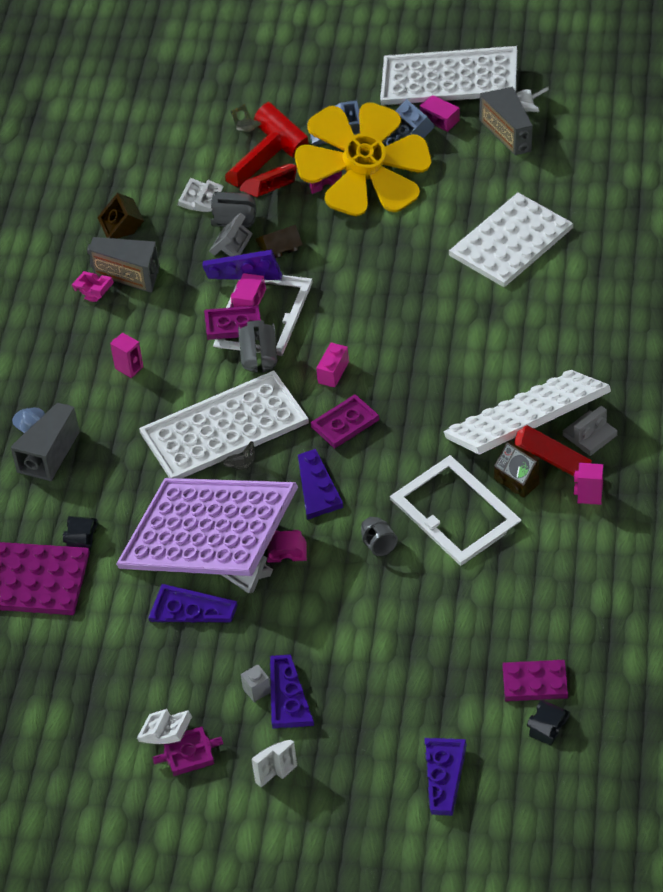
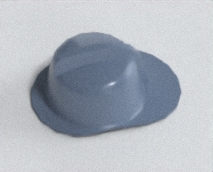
M36 407L22 409L14 415L12 419L13 425L25 433L45 415V412Z

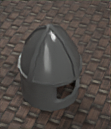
M369 517L362 522V541L374 555H387L396 547L398 537L386 521L379 517Z

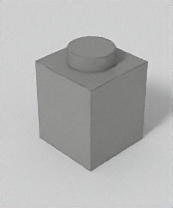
M259 665L241 674L243 689L253 702L271 693L269 677Z

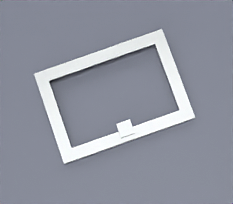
M282 275V281L265 280V284L300 287L290 314L285 313L282 320L285 327L276 346L277 355L283 356L313 283L311 278ZM231 298L226 308L234 307L233 303H231ZM226 338L215 339L213 347L240 350L239 342L225 341ZM255 344L256 353H261L260 345Z
M451 455L390 496V500L460 566L505 536L509 529L522 521ZM448 467L507 519L463 551L436 528L441 523L434 515L426 518L404 498Z

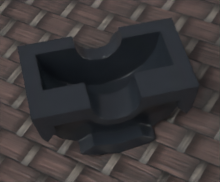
M68 516V529L63 533V543H67L68 547L89 548L90 552L98 520L96 518Z
M540 700L535 716L531 715L527 722V727L530 728L529 736L552 746L561 726H564L570 717V711Z

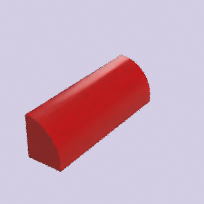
M270 102L262 105L256 112L254 124L266 135H269L271 132L280 133L281 148L292 158L295 157L298 147L309 145L308 136Z
M271 132L226 173L225 182L238 188L241 187L246 180L281 150L280 133Z
M285 164L248 179L241 185L240 191L259 197L295 181L297 165Z
M528 425L521 428L516 434V446L574 476L575 470L579 471V463L592 462L589 458Z

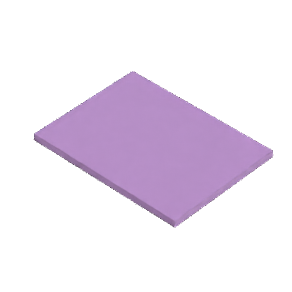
M165 478L116 565L119 569L252 576L298 486L296 482Z

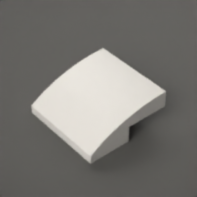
M190 178L177 205L190 210L211 212L212 195H215L214 191L222 192L224 186L207 180L205 184Z
M167 709L149 714L137 739L139 742L150 744L178 742L181 740L192 716L189 711L170 715Z
M292 740L270 746L252 758L254 778L257 785L263 787L276 774L283 779L297 767L295 746Z

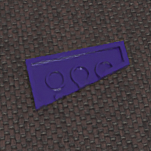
M272 250L203 261L202 265L208 279L240 280L243 273L264 276V280L282 281V273Z
M313 449L298 454L307 520L343 508V502L317 450Z
M161 584L148 619L149 622H232L238 604L234 600Z
M291 655L270 656L272 729L314 726V721L303 694Z
M425 738L431 814L453 816L467 747L466 739Z

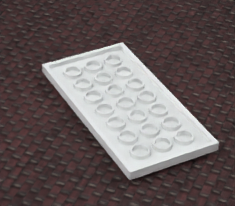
M517 46L384 56L381 105L402 104L406 99L411 103H424L431 95L444 101L480 98V93L513 87L516 92Z
M568 370L558 378L548 379L547 383L543 385H536L526 393H519L509 401H502L494 408L485 409L477 416L468 417L465 422L451 425L448 430L444 431L446 439L480 455L515 438L517 432L524 426L528 425L534 429L611 392L609 384L576 371Z
M271 371L139 429L140 434L168 477L171 479H182L304 426L309 421L276 372Z

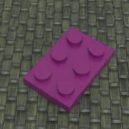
M259 305L204 310L207 340L239 337V326L241 329L248 326L247 322L261 320Z
M355 394L313 420L311 428L335 449L379 421V415Z
M565 660L503 663L505 701L568 698Z

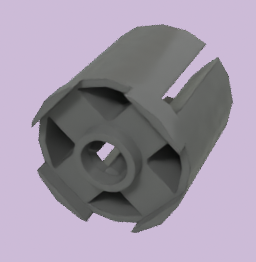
M214 191L215 195H212L211 200L212 216H214V219H211V226L225 227L240 212L246 216L241 225L247 229L254 224L256 201L252 195Z
M264 320L247 322L248 326L241 329L239 326L238 335L242 367L247 371L258 373L255 344L256 340H259L262 371L265 372L274 368L277 364L275 325L273 323L272 326L264 324Z

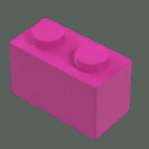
M431 95L420 105V111L436 127L446 132L460 121L459 107L434 95Z
M243 273L241 279L237 282L235 292L231 295L233 306L259 305L266 291L264 276Z
M123 332L113 339L110 346L115 369L132 378L144 367L139 341Z
M330 342L316 368L319 384L336 387L349 363L347 346Z
M579 463V471L575 470L574 482H578L574 486V495H578V503L601 505L603 464Z

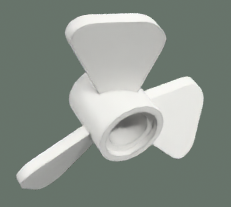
M547 87L532 95L531 90L517 92L516 94L525 112H539V108L534 105L533 98L548 91L549 88Z

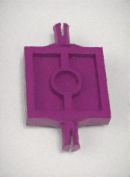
M203 727L185 731L178 742L163 744L164 754L152 756L154 765L167 761L173 776L213 765L212 748L224 744L221 736L209 740L204 733Z

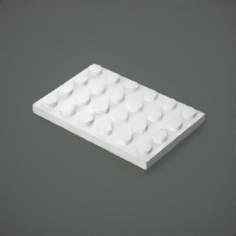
M517 193L451 248L449 256L502 287H506L573 228V223L524 195Z

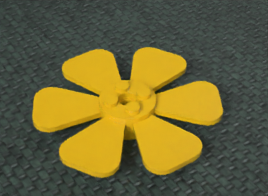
M371 102L365 103L360 107V134H353L344 111L336 106L326 107L308 120L307 129L311 135L344 152L312 145H302L295 152L299 176L307 183H316L345 169L346 173L327 190L325 202L330 208L352 216H361L367 210L366 179H371L379 200L387 211L399 212L413 203L420 193L418 185L382 166L386 165L422 173L429 169L431 158L425 139L419 135H409L390 145L384 146L382 142L399 127L401 118L396 111Z

